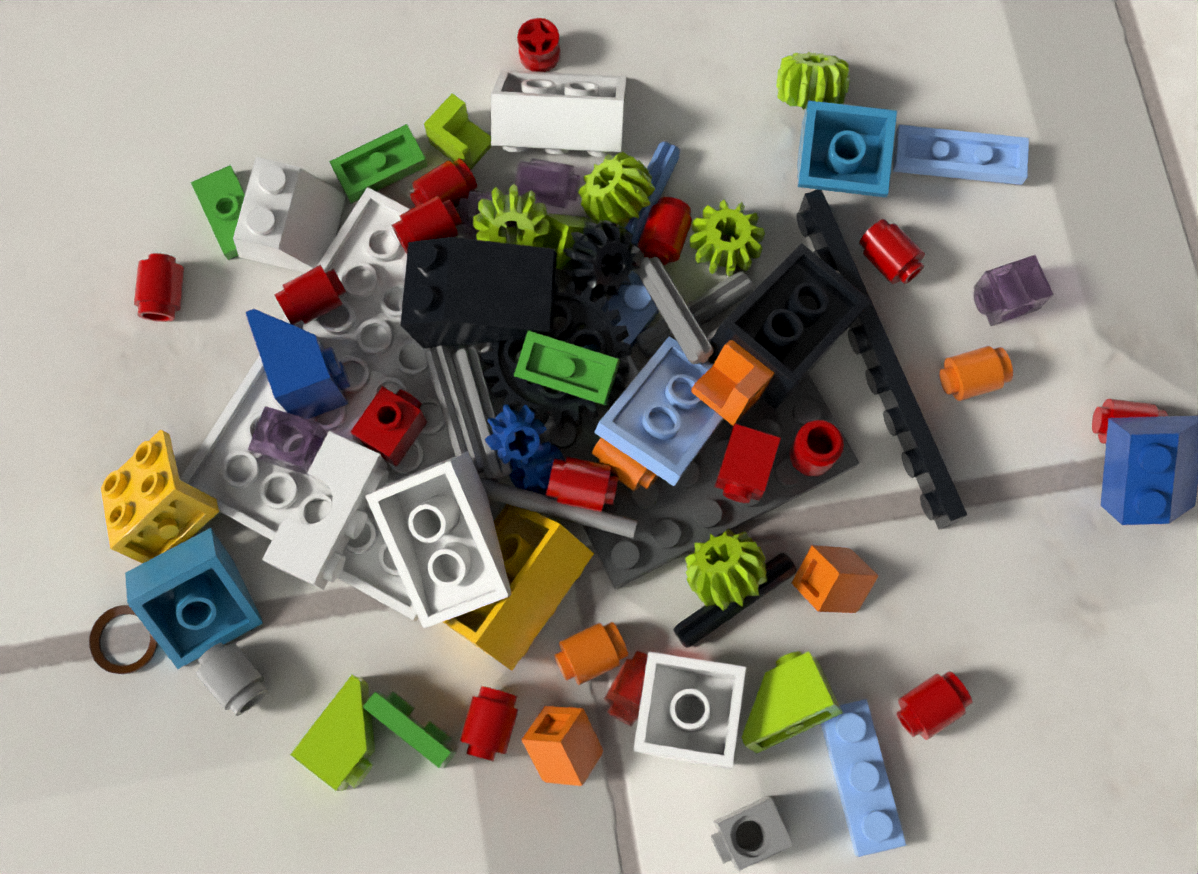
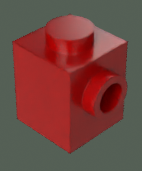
M382 386L350 433L360 445L379 453L385 461L397 467L427 424V420L419 409L422 403L402 389H398L396 394Z
M734 424L714 487L724 490L723 496L737 502L750 503L751 499L759 501L765 492L781 438Z

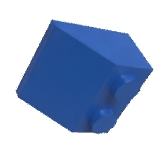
M252 309L245 312L273 396L296 423L349 404L344 389L350 388L351 384L341 361L338 362L332 347L324 349L315 334L259 310Z
M1198 415L1108 418L1100 506L1121 525L1170 524L1196 505L1198 488Z

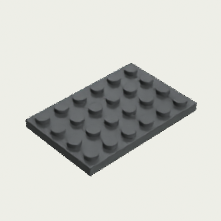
M711 355L708 357V362L714 365L716 359ZM809 373L776 410L760 397L736 423L781 438L765 492L759 501L751 499L750 503L737 502L723 496L724 490L714 487L734 427L725 419L719 424L675 486L658 477L649 489H645L641 485L636 491H633L618 480L613 504L604 503L602 511L638 520L634 538L582 525L615 590L695 550L694 543H706L710 538V533L716 537L722 536L728 528L732 531L835 479L860 464ZM625 385L623 390L611 389L610 396L613 404L625 391ZM595 403L599 414L596 418L587 410L582 411V422L579 426L570 415L565 416L563 428L558 429L553 417H549L545 424L547 430L539 434L540 444L549 441L550 444L555 445L561 451L565 461L566 457H572L599 463V459L592 454V451L601 437L594 432L599 421L612 405L606 404L605 406ZM824 420L830 422L838 428L843 437L844 447L841 456L832 468L823 475L807 476L800 473L793 466L789 455L790 446L801 427L810 421Z

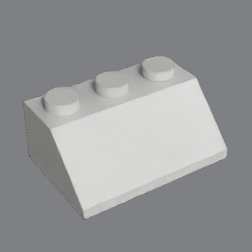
M501 70L491 93V145L502 146V149L508 152H523L528 147L545 148V151L550 154H567L570 150H587L588 154L597 157H606L608 154L612 155L613 152H621L626 76Z

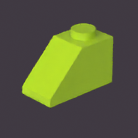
M801 651L786 654L775 662L777 667L765 672L741 736L745 747L756 754L843 713L819 661L810 651L804 654Z
M353 674L290 754L335 791L346 790L349 785L356 788L373 766L368 761L375 752L372 714L363 708L370 698L368 682Z

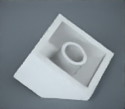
M256 157L233 237L239 257L300 272H307L315 268L338 233L346 195L301 167Z
M648 652L633 751L684 762L732 769L746 667Z

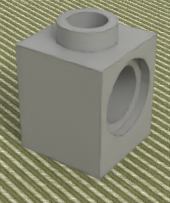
M764 797L714 821L718 832L711 835L718 855L723 864L732 861L734 868L738 871L793 846L777 808L770 797ZM745 821H754L759 826L761 832L759 843L751 849H742L736 842V830Z

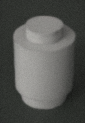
M218 643L208 649L198 660L201 666L196 673L197 677L225 710L231 709L236 716L247 712L255 706L268 691L262 684L264 677L235 643L227 646Z

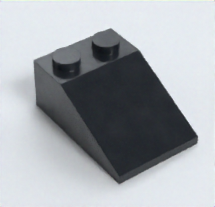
M456 237L408 242L400 326L423 349L440 345L455 346L525 339L528 331L544 336H552L557 253L552 248Z
M801 243L721 323L710 341L714 349L712 356L717 359L723 346L729 340H733L772 370L775 374L761 395V398L776 410L872 300Z

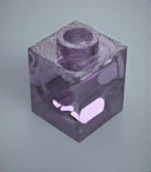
M1036 255L985 271L973 287L975 305L982 315H986L990 326L1040 310L1054 295Z
M265 406L248 450L260 461L308 475L307 472L320 450L327 433L318 422ZM295 434L303 436L302 443L298 449L292 452H284V443L290 436Z

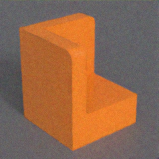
M729 340L723 346L714 365L695 382L691 392L734 426L760 399L775 373L735 341Z
M811 545L791 584L818 612L856 613L861 608L879 575L850 548Z
M544 706L521 739L541 779L546 783L583 786L603 753V748L584 708Z

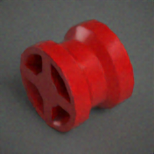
M544 18L529 19L519 28L517 34L519 57L522 65L527 70L532 72H548L558 64L561 54L559 46L560 36L553 22Z

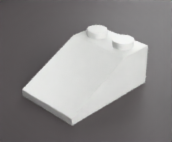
M468 451L389 483L365 496L423 629L511 595L488 497Z

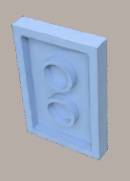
M669 336L599 421L594 433L675 486L724 419L691 392L695 382L713 364L708 361L704 364H691L678 342Z

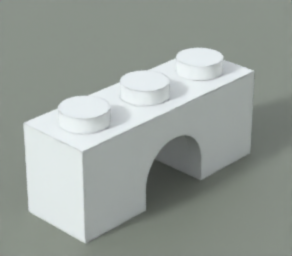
M329 431L307 472L318 484L331 489L333 502L329 513L322 520L313 524H302L284 516L262 560L322 590L325 589L328 581L334 582L343 569L345 556L342 554L350 538L356 539L366 523L367 514L364 513V510L368 505V501L365 496L385 486L388 479V471L385 470L388 464L382 456Z

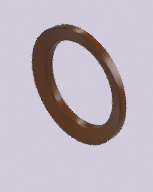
M121 605L107 610L94 623L89 636V649L94 661L105 671L114 674H129L140 670L149 663L156 653L158 643L150 634V643L146 653L142 658L130 665L120 666L113 664L104 656L101 649V636L107 624L121 615L137 616L129 605Z

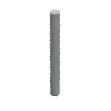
M480 478L490 500L629 538H634L638 520L606 511L597 512L557 503L558 498Z

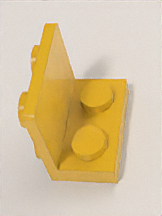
M159 430L149 441L141 443L135 450L134 455L118 470L112 471L105 478L101 486L110 549L142 564L190 539L219 512L217 499L180 480L170 434L163 430Z

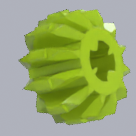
M808 51V53L804 54L794 53L781 59V65L778 69L776 83L778 88L777 98L782 102H786L789 106L802 107V109H806L808 101L843 104L849 90V64L843 59H839L836 55L828 56L823 53L817 54Z
M622 151L615 157L608 154L603 163L599 165L594 163V170L591 174L583 177L586 184L578 191L582 198L580 205L593 221L596 220L599 223L601 220H609L625 228L631 218H639V212L643 207L651 205L648 197L655 191V187L651 183L652 176L648 173V168L640 160L637 161Z
M515 184L510 186L508 195H504L500 189L495 187L492 190V200L481 198L478 203L480 213L473 217V227L479 230L476 234V240L543 247L544 238L542 235L550 232V223L544 218L547 215V207L544 203H535L536 197L532 189L519 196L518 187ZM507 221H516V227H507Z
M725 199L720 202L718 211L707 205L703 209V218L693 220L691 229L695 234L690 236L689 245L692 249L698 250L695 256L697 264L710 261L709 272L711 275L718 271L719 266L725 267V272L729 277L735 273L736 265L747 271L752 265L751 258L757 259L761 256L763 247L760 242L764 239L765 231L764 228L756 226L759 219L757 212L748 215L743 214L745 209L743 201L736 206L735 210L729 209ZM724 235L731 236L730 242L723 241Z
M728 528L722 536L716 537L710 533V538L706 543H694L695 553L685 557L687 563V571L685 573L691 590L696 593L700 601L704 602L707 607L716 604L724 611L731 602H736L743 607V599L747 595L759 596L758 585L767 581L766 564L764 562L766 558L761 547H758L756 542H753L746 532L736 535Z

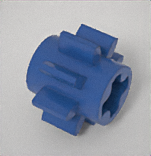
M505 404L503 405V412L499 413L495 418H488L487 420L492 427L493 434L486 437L485 442L491 450H498L497 456L504 464H507L511 458L521 460L524 465L528 464L529 457L534 455L536 451H543L544 449L540 444L539 434L547 430L546 426L539 419H534L535 413L527 405H524L518 412L511 410Z
M549 441L541 444L544 447L543 451H536L534 455L528 458V464L524 465L521 460L511 458L512 472L509 474V477L515 487L543 495L547 494L554 459L565 461L561 451L555 445L550 444Z

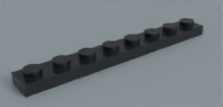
M814 190L805 193L799 211L796 214L801 234L805 238L809 236L815 249L813 253L871 300L823 191ZM871 301L849 327V343L856 355H862L867 367L865 371L867 384L874 395L879 394L885 407L883 412L885 425L892 436L897 435L904 450L901 454L904 468L911 478H916L923 493L920 495L922 509L927 518L931 521L934 520L938 530L957 523L967 516V512Z

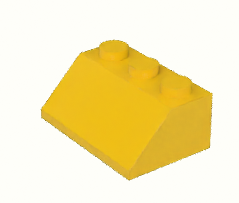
M506 504L495 519L494 525L511 595L442 623L513 671L520 659L528 652L530 645L548 619L555 613L557 606L573 583L581 576L594 553L561 524L537 512Z

